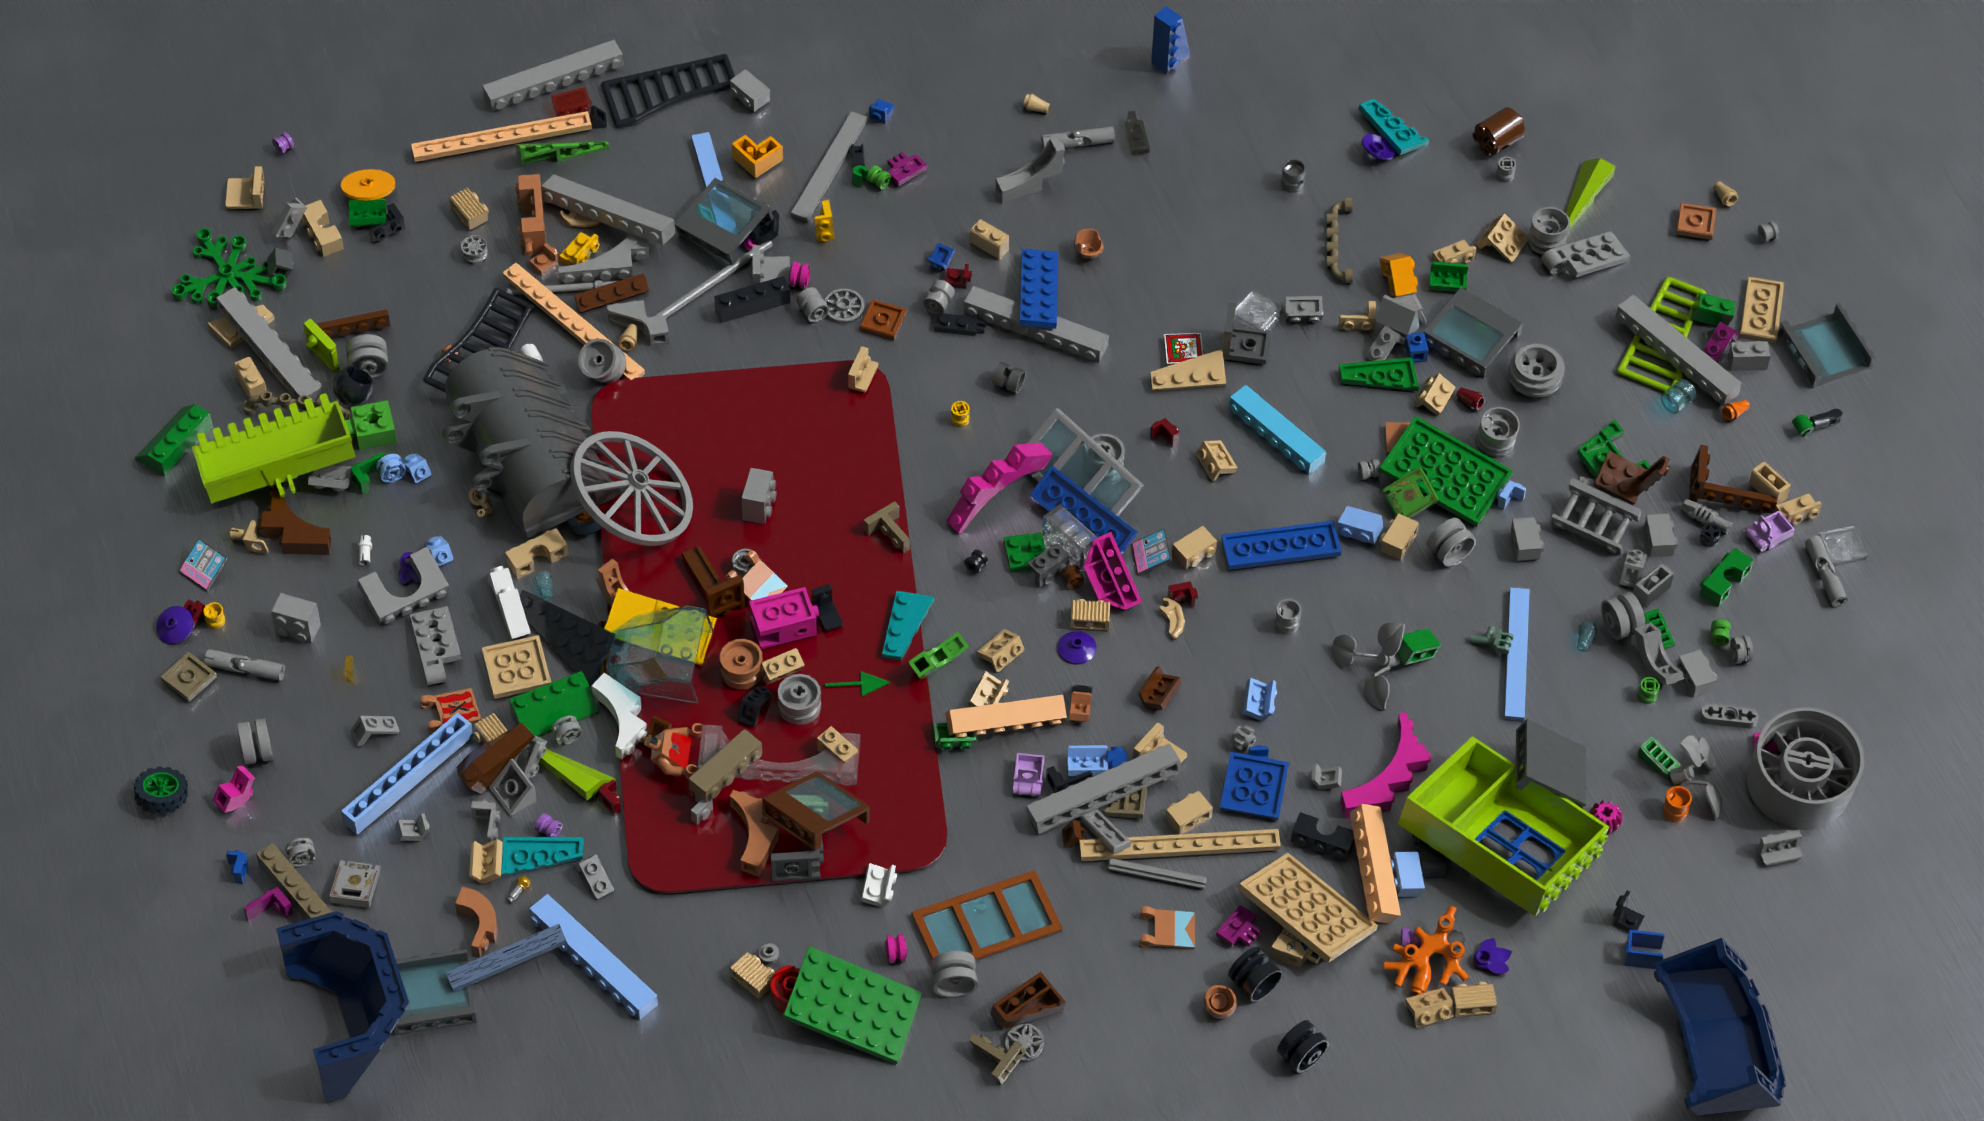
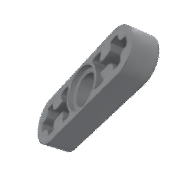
M1707 704L1702 708L1700 717L1706 724L1753 728L1757 725L1759 715L1751 708ZM1731 713L1735 718L1729 720L1725 718L1724 714Z

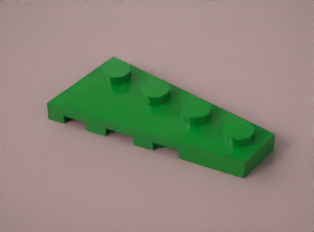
M1412 357L1339 364L1342 384L1410 391L1419 390Z

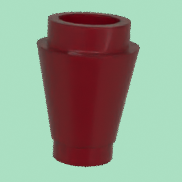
M1463 387L1457 391L1456 396L1473 410L1481 409L1485 403V397L1480 392Z

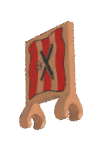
M472 688L435 696L423 695L420 697L421 707L427 709L436 705L440 721L431 720L428 722L430 734H433L457 712L471 724L481 721Z

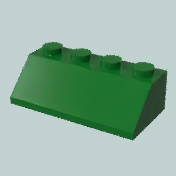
M196 404L182 407L135 457V460L165 477L199 441L197 434L201 432L206 434L212 428L210 412Z
M582 671L509 699L511 713L517 725L523 723L537 737L552 732V725L562 717L574 716L577 721L599 713L591 688Z

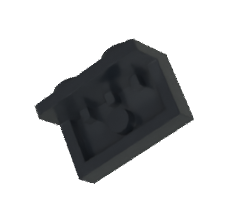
M776 210L772 211L773 220L764 217L750 233L751 238L756 239L759 245L778 236L779 213ZM751 212L750 221L756 216L757 212Z

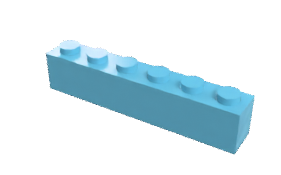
M1247 385L1230 396L1229 409L1231 412L1243 419L1245 424L1255 429L1261 437L1267 439L1274 448L1279 449L1287 459H1291L1300 470H1304L1309 475L1325 463L1326 451Z

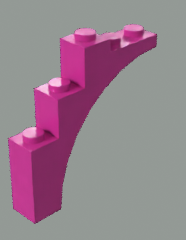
M1042 443L1013 445L1005 460L991 461L982 476L968 477L960 490L962 496L946 522L957 533H963L974 516L993 496L1018 478L1044 469L1053 454Z
M1407 712L1399 713L1398 716L1399 746L1391 763L1380 775L1370 782L1341 792L1340 804L1345 819L1350 818V812L1360 804L1381 807V813L1391 811L1392 803H1395L1394 793L1409 791L1410 783L1413 782L1412 773L1427 770L1428 762H1431L1429 750L1426 751L1424 744H1418L1417 736H1414L1412 732L1413 722L1411 719H1408Z

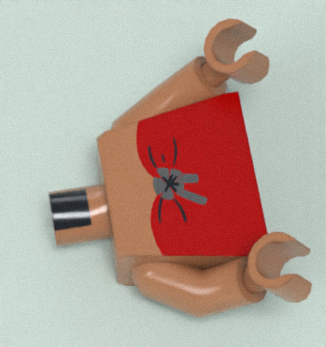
M695 723L692 729H688V727L666 729L655 737L649 735L645 740V746L652 749L651 761L658 765L665 775H672L674 777L685 775L689 780L697 771L696 765H688L691 737L689 735H692L694 738H700L702 732H696L695 730L702 729V724Z

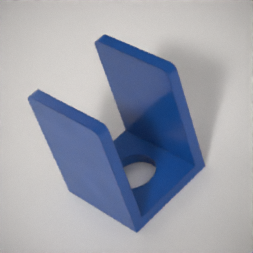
M1629 929L1626 941L1625 965L1655 969L1654 963L1663 960L1664 954L1631 950V946L1661 949L1665 934Z

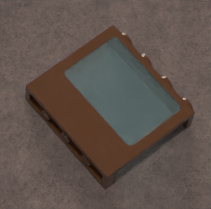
M818 771L762 798V814L813 850L821 848V834L855 817L865 824L870 823V806Z

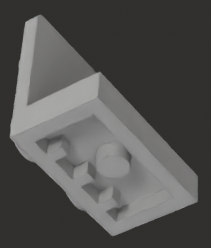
M752 245L753 285L784 276L790 287V257H764V253H760V245Z

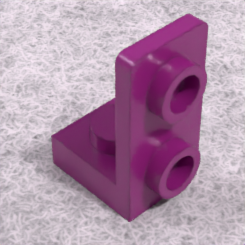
M1720 322L1703 352L1714 361L1719 362L1732 339L1736 341L1738 338V332Z
M276 887L265 892L256 901L250 902L244 908L246 919L250 921L273 905L279 913L282 912L286 917L293 914L291 902Z

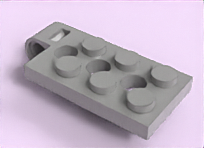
M1610 231L1550 249L1542 255L1541 261L1553 275L1560 273L1567 265L1574 276L1579 277L1628 262L1631 256L1613 232Z
M448 606L410 614L427 686L447 682L443 664L462 660ZM431 625H437L435 628H429ZM434 639H441V640L438 641V642H433V641H432V640H434ZM441 652H442V653H445V654L442 655V656H437V655H436L437 653H441Z

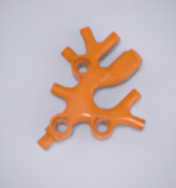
M1449 905L1446 914L1443 913L1438 919L1437 929L1433 934L1425 933L1420 927L1414 931L1421 940L1420 948L1414 944H1408L1403 947L1395 943L1392 951L1401 954L1402 959L1397 962H1384V970H1396L1398 972L1394 985L1401 987L1409 968L1414 966L1417 972L1410 986L1412 988L1411 992L1416 995L1426 993L1431 980L1429 957L1433 953H1440L1446 959V967L1440 978V984L1446 986L1452 974H1456L1463 982L1470 977L1459 964V960L1464 957V945L1458 941L1450 944L1447 940V935L1453 930L1456 907ZM1443 922H1448L1449 925H1448V926H1443L1442 923H1443ZM1459 948L1460 952L1456 953L1453 951V949ZM1409 950L1414 951V954L1409 955L1407 952Z

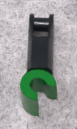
M851 144L853 160L852 184L855 187L861 188L862 179L867 180L866 177L869 169L865 165L863 144L860 146Z
M1836 408L1826 413L1811 416L1810 419L1807 415L1801 414L1792 420V424L1799 435L1803 434L1805 437L1813 430L1839 424L1843 413L1840 409Z

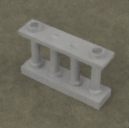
M1572 478L1569 483V491H1571L1572 495L1561 515H1552L1553 525L1558 529H1567L1605 547L1610 553L1621 555L1622 545L1618 543L1629 522L1633 520L1639 521L1641 509ZM1582 496L1587 498L1589 503L1580 520L1575 524L1567 520L1578 498ZM1600 504L1605 507L1606 511L1595 532H1592L1584 527L1595 506ZM1617 512L1622 515L1623 519L1612 540L1601 535L1612 514Z

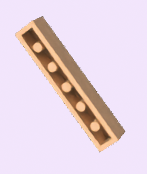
M1063 695L954 709L945 713L949 736L955 735V738L967 737L968 733H974V736L984 735L989 730H993V733L1004 732L1005 728L1011 727L1012 731L1024 729L1025 725L1037 728L1043 726L1042 723L1047 722L1050 725H1058L1067 718Z
M1360 804L1350 812V819L1370 921L1389 924L1400 917L1401 913L1381 807Z

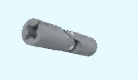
M1113 126L1041 135L1043 149L1049 139L1056 136L1065 148L1115 142Z
M1812 536L1810 539L1808 538L1805 541L1806 548L1822 579L1832 606L1839 607L1846 604L1848 597L1840 579L1834 574V566L1821 537Z
M213 649L207 650L205 657L208 658L204 660V664L208 667L243 674L249 672L254 676L281 681L285 672V665L261 659L251 660L246 656ZM237 658H243L239 661V670L234 667V661Z

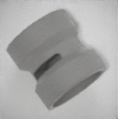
M1503 157L1499 160L1496 174L1499 180L1503 182L1513 180L1516 169V161L1513 158Z
M1372 459L1370 462H1358V472L1361 480H1367L1369 477H1381V473L1378 472L1380 468L1378 459Z

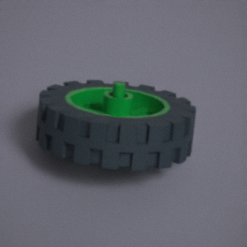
M162 766L156 769L149 768L146 772H141L140 776H137L135 779L134 799L137 805L142 806V809L145 811L149 810L150 813L160 812V814H165V812H173L176 808H181L182 804H185L187 801L188 782L185 780L184 774H180V771L176 769L172 770L170 767L162 768Z

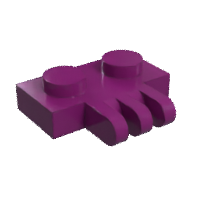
M901 152L898 154L899 157L896 155L893 157V160H887L888 165L892 168L888 170V173L892 175L891 179L898 186L927 170V164L917 154L908 158Z
M1239 905L1218 929L1216 936L1231 947L1238 940L1249 947L1252 941L1256 940V935L1259 936L1262 931L1253 924L1257 915Z

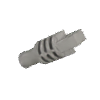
M1688 499L1682 504L1681 511L1692 519H1697L1698 522L1701 521L1703 525L1714 523L1726 534L1730 531L1733 523L1719 517L1717 512H1712V509H1707L1706 506L1703 507L1702 504Z

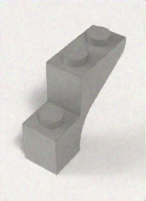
M644 300L607 305L609 322L626 327L629 324L636 325L638 330L647 335L651 346L669 344V333L665 315L647 317Z

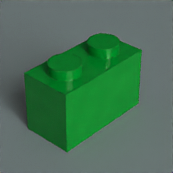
M1700 292L1692 304V320L1715 326L1722 322L1728 326L1734 318L1735 301Z
M1429 628L1416 630L1411 633H1404L1401 646L1396 654L1405 665L1434 658L1441 644Z

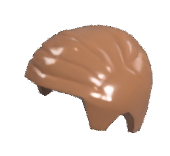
M1086 228L1079 230L1074 240V248L1082 258H1096L1104 249L1102 239H1100L1099 233L1094 229Z
M1214 985L1206 990L1203 997L1206 1011L1216 1019L1230 1017L1237 1006L1234 992L1226 986Z

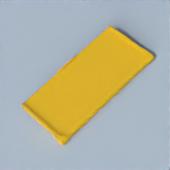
M618 588L605 629L616 634L614 639L702 666L717 618Z

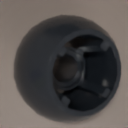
M356 366L344 367L336 374L333 380L335 396L340 402L349 406L364 404L372 396L374 390L372 377L365 370Z

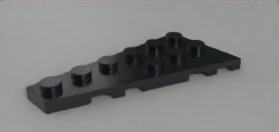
M522 590L519 597L527 621L576 673L583 672L589 686L592 687L616 634L528 591Z

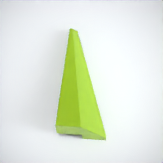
M1602 158L1583 161L1566 210V214L1570 219L1569 230L1592 205L1595 196L1614 176L1616 166Z
M546 749L545 755L539 760L560 781L563 779L586 800L595 795L604 783H608L612 779L616 781L615 778L548 749Z

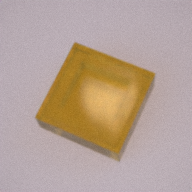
M353 656L345 657V676L348 683H354L355 681Z

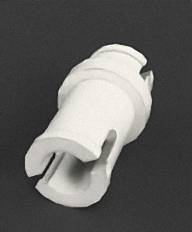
M361 535L357 544V549L359 550L358 564L365 566L366 561L368 566L371 563V537L364 535L363 540Z

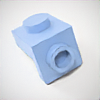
M417 453L410 454L402 460L406 471L411 474L415 483L431 476L426 459Z
M1509 480L1505 488H1501L1497 494V507L1504 510L1512 497L1523 501L1526 488L1519 483Z
M442 536L432 537L428 542L424 543L425 548L428 547L438 566L454 559L448 542Z

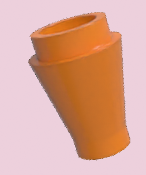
M1745 399L1727 403L1722 408V415L1726 420L1734 421L1750 409V404Z

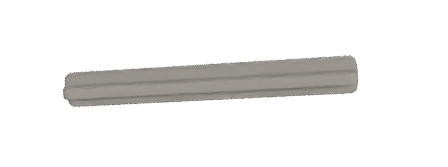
M1112 858L1108 864V869L1112 871L1201 889L1205 888L1207 882L1206 877Z

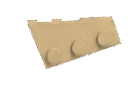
M263 304L255 307L259 316L264 317L268 324L275 320L274 315ZM225 317L207 323L208 328L230 349L244 341L242 336Z

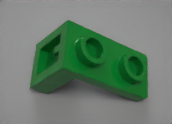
M384 452L374 455L370 459L357 463L350 468L352 479L362 494L369 492L368 484L370 479L368 475L377 471L376 464L382 457L386 456Z

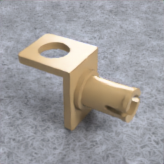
M251 520L247 530L231 528V540H242L249 552L268 553L269 550L264 540L257 539L259 530L254 520ZM254 544H258L262 548H257L254 546Z

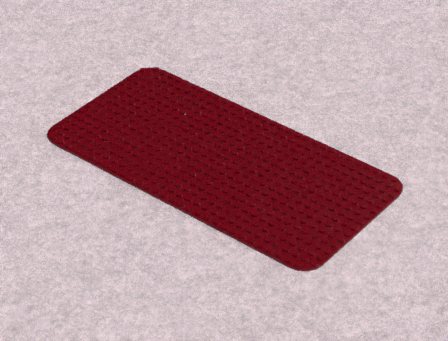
M855 360L639 377L632 380L627 378L606 385L600 389L593 399L591 409L593 435L601 432L615 431L631 434L648 441L675 463L683 474L692 495L693 512L690 523L678 538L669 543L657 546L639 545L623 540L605 528H601L603 563L606 564L611 559L618 563L621 578L630 592L707 615L706 596L681 553L700 546L721 582H725V576L733 570V555L741 549H751L788 586L783 592L805 587L812 604L811 589L830 584L833 603L843 622V627L826 632L817 616V635L761 649L764 662L797 648L805 666L801 671L794 674L809 675L819 684L821 691L820 713L814 721L803 725L791 724L782 718L778 708V688L785 678L766 685L763 680L765 676L764 669L760 682L755 686L766 687L769 691L773 692V697L761 707L758 723L755 727L737 721L741 699L754 687L738 690L724 683L721 677L720 653L728 642L736 639H747L759 646L750 620V616H753L749 606L750 600L746 596L744 608L738 606L731 609L730 614L724 616L721 613L714 616L717 620L702 666L613 639L610 646L613 679L641 697V711L637 717L647 723V731L654 716L672 723L671 729L682 727L692 729L695 723L702 724V729L695 730L696 732H702L700 738H694L692 735H689L691 737L688 765H696L698 771L744 729L762 743L761 757L757 761H753L744 773L737 775L729 786H725L718 796L712 799L713 809L710 815L698 825L691 821V809L698 802L695 801V793L689 789V780L685 775L682 777L665 775L658 765L651 761L652 749L645 746L643 742H639L630 755H626L622 760L620 759L628 864L632 876L641 886L649 890L672 894L857 877L866 875L869 863L889 869L891 865H895L894 873L911 872L924 869L940 858L946 848L947 825L937 748H934L933 716L928 678L920 679L909 664L910 660L924 651L921 624L902 661L882 658L896 591L917 594L911 546L910 550L903 554L899 548L894 547L891 539L885 536L881 529L869 536L864 531V519L895 501L899 505V518L894 520V522L909 537L891 391L886 375L878 368L865 393L848 388V373ZM602 443L630 469L623 443ZM631 446L637 469L643 471L654 458L642 450ZM603 453L596 454L599 460L613 465L616 471L622 472ZM657 463L648 473L650 480L674 482L670 474L660 463ZM751 468L773 472V480H776L774 490L777 492L776 500L771 503L772 513L770 518L767 517L765 524L743 521L742 495ZM610 476L612 481H622V479ZM651 487L681 510L683 509L678 489ZM622 494L600 504L599 509L602 513L606 514ZM649 494L669 531L675 529L679 525L681 517ZM629 495L609 519L633 532L634 496ZM641 496V534H663ZM607 602V612L609 617L612 607ZM861 671L891 682L863 697L861 685L824 686L825 683L861 681ZM617 725V734L619 736V728ZM831 726L858 749V753L846 763L840 761L830 751H827L824 755L817 751V737ZM818 771L870 806V823L865 824L855 817L822 834L824 864H820V879L772 881L771 855L760 877L741 871L740 860L747 847L749 833L744 820L730 807V795L733 790L745 792L757 799L763 798ZM814 780L788 792L790 796L827 798L814 789ZM829 799L828 821L848 812ZM767 819L765 824L774 825L778 828L779 840L771 854L811 851L808 845L770 819Z

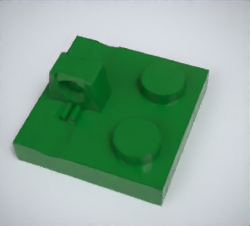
M1042 532L1004 537L1010 572L1032 570L1028 566V562L1045 551Z

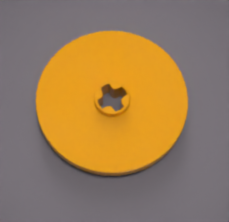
M374 169L353 172L341 181V191L345 196L362 201L383 198L392 193L396 186L395 179L391 174Z

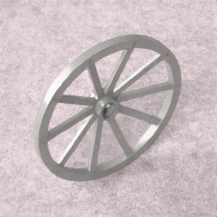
M608 431L588 437L575 451L570 465L572 486L584 509L607 531L631 543L657 546L675 540L687 528L693 512L691 491L679 468L656 446L631 434ZM602 443H623L630 469ZM595 445L622 472L588 461L582 457L587 449ZM631 446L642 450L654 458L643 471L637 469ZM657 463H660L670 474L674 482L650 480L648 473ZM581 465L622 479V481L584 487L581 477ZM622 487L625 489V492L606 514L602 513L588 495V493ZM651 487L678 489L683 509L681 510ZM649 494L681 517L680 523L675 529L669 531ZM629 495L634 496V532L609 519ZM641 496L663 534H641Z

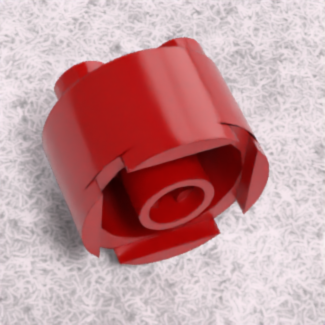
M791 965L778 969L771 980L772 1002L783 1014L800 970Z

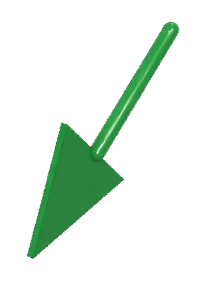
M861 671V681L825 683L824 686L861 685L863 697L891 682Z

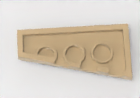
M1222 349L1150 372L1152 392L1226 386Z

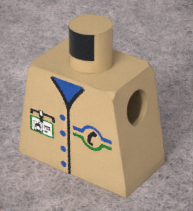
M1286 928L1283 929L1271 947L1270 957L1298 968L1302 967L1307 959L1315 964L1321 959L1318 954L1291 934Z

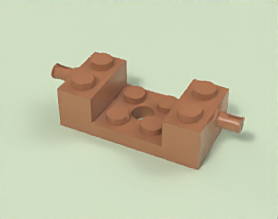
M540 174L518 176V183H515L516 194H519L516 195L517 206H521V213L532 212V217L521 218L522 226H518L520 248H524L526 256H531L543 252V244L546 243Z

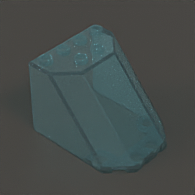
M682 606L635 616L613 631L616 635L609 649L606 670L614 680L633 693L698 703V698L691 681L702 631L713 632L707 610L692 606Z

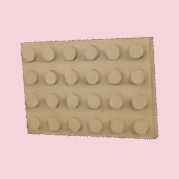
M1289 853L1241 882L1237 888L1327 963L1374 933L1378 927L1375 922L1370 921L1365 914Z

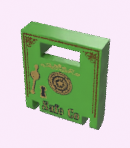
M1421 467L1382 489L1383 494L1391 492L1385 497L1396 517L1399 513L1411 518L1440 501ZM1420 480L1424 481L1430 492L1425 497L1416 483Z

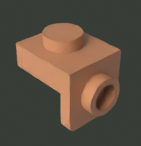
M1072 692L1069 720L1089 722L1091 693Z

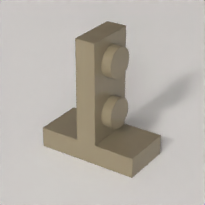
M894 501L864 519V531L869 536L881 529L882 533L891 539L894 547L899 548L904 554L910 550V539L894 522V520L899 518V505Z
M973 1033L969 1038L971 1045L975 1049L998 1063L991 1074L995 1081L1001 1085L1026 1053L1023 1046L1017 1041L1014 1042L1007 1052L998 1045L996 1047L991 1045V1041L983 1035L979 1037Z

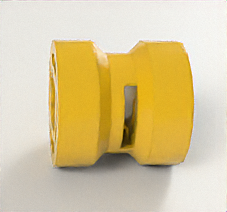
M957 401L952 404L951 422L953 425L963 427L969 423L970 407L968 403Z
M215 602L205 606L204 616L207 626L211 629L221 628L225 624L223 607Z

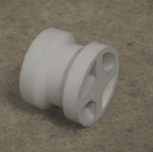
M1774 221L1768 222L1767 225L1762 224L1758 226V235L1762 242H1768L1771 238L1773 240L1779 238V229Z

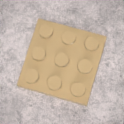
M539 635L482 647L494 699L529 692L551 683Z

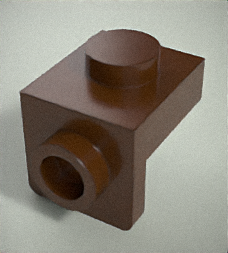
M657 716L652 717L647 735L642 737L641 742L645 743L649 735L655 737L663 730L671 729L672 723Z

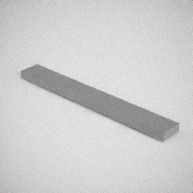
M851 111L792 210L791 217L808 223L849 154L851 144L856 142L868 121L867 116Z

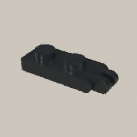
M937 313L934 331L976 336L977 333L983 334L985 332L986 322L972 316Z

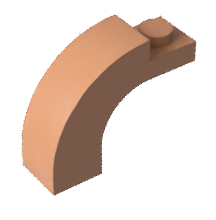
M613 559L598 569L599 577L596 579L602 594L611 607L618 588L629 591L621 578L618 563Z
M462 887L455 902L457 914L473 918L479 924L471 944L473 956L481 957L482 952L487 950L489 941L495 943L497 939L498 928L495 910L484 895L470 888Z

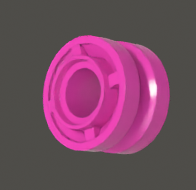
M794 261L789 273L790 287H796L799 284L800 288L805 289L810 278L809 263H804L800 266L799 262Z
M903 933L897 934L896 938L892 934L887 935L885 949L889 963H895L897 958L900 962H906L907 945Z

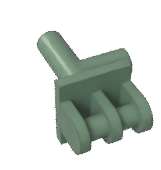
M1489 626L1485 637L1471 635L1470 642L1493 645L1496 656H1499V654L1509 653L1508 647H1511V640H1513L1514 636L1511 633L1502 632L1501 629H1498L1496 638H1493L1496 629L1493 626Z

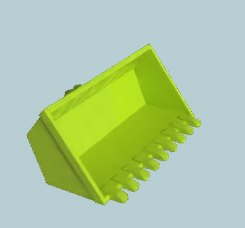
M324 393L319 396L322 405L314 408L312 399L308 398L304 400L306 411L299 412L297 404L293 403L289 405L291 415L287 417L283 416L281 408L274 409L276 420L268 422L266 413H261L258 415L261 425L253 427L250 418H245L243 423L246 430L238 432L236 424L230 423L228 424L230 435L224 437L220 428L217 427L212 430L215 440L208 442L204 432L198 433L197 437L200 444L193 446L192 449L211 504L277 484L280 496L284 497L285 492L281 486L282 482H289V488L293 494L296 493V489L292 479L297 478L299 475L355 458L356 455L351 443L352 438L338 400L330 403L327 394Z

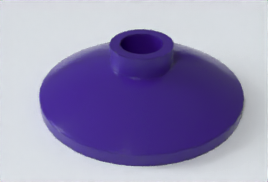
M1367 134L1362 138V145L1371 156L1389 160L1395 155V149L1383 137Z
M172 606L165 609L160 614L156 623L158 636L169 644L183 642L192 632L193 617L187 609L181 606Z
M1072 631L1062 636L1059 640L1058 653L1063 660L1070 664H1085L1093 659L1096 654V642L1085 632Z

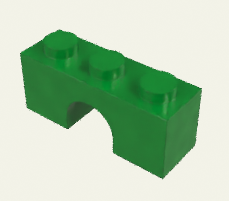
M1734 548L1730 553L1727 552L1721 564H1716L1711 571V575L1704 577L1700 583V595L1719 607L1730 595L1732 583L1725 578H1733L1741 582L1751 571L1754 559L1737 548Z

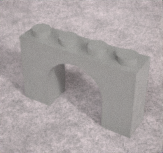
M428 547L410 555L409 562L420 581L419 589L411 596L396 597L391 595L383 586L376 571L358 579V588L379 625L391 623L395 620V617L401 614L405 616L411 613L412 609L418 606L420 608L424 607L435 598L441 599L447 595L449 585Z

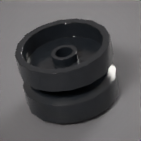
M1304 1020L1294 1026L1283 1037L1277 1047V1052L1285 1060H1290V1065L1298 1073H1302L1321 1059L1327 1051L1330 1041L1321 1032L1317 1033V1028L1309 1020Z

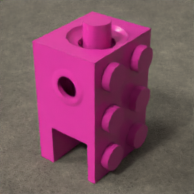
M805 587L749 601L753 615L750 616V620L760 649L817 635L816 617L819 616L817 605L812 606Z

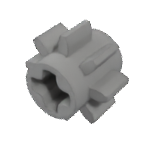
M1248 725L1246 727L1243 726V728L1239 726L1232 735V739L1235 741L1233 746L1240 750L1252 747L1256 741V737L1253 734L1255 730Z

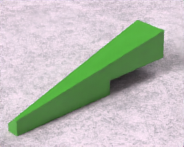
M608 141L515 144L516 155L521 166L556 157L557 162L609 148Z

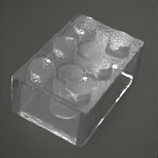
M1059 504L1043 516L1042 539L1048 546H1053L1056 543L1059 544L1069 554V565L1079 566L1082 574L1085 571L1083 565L1092 542L1098 537Z

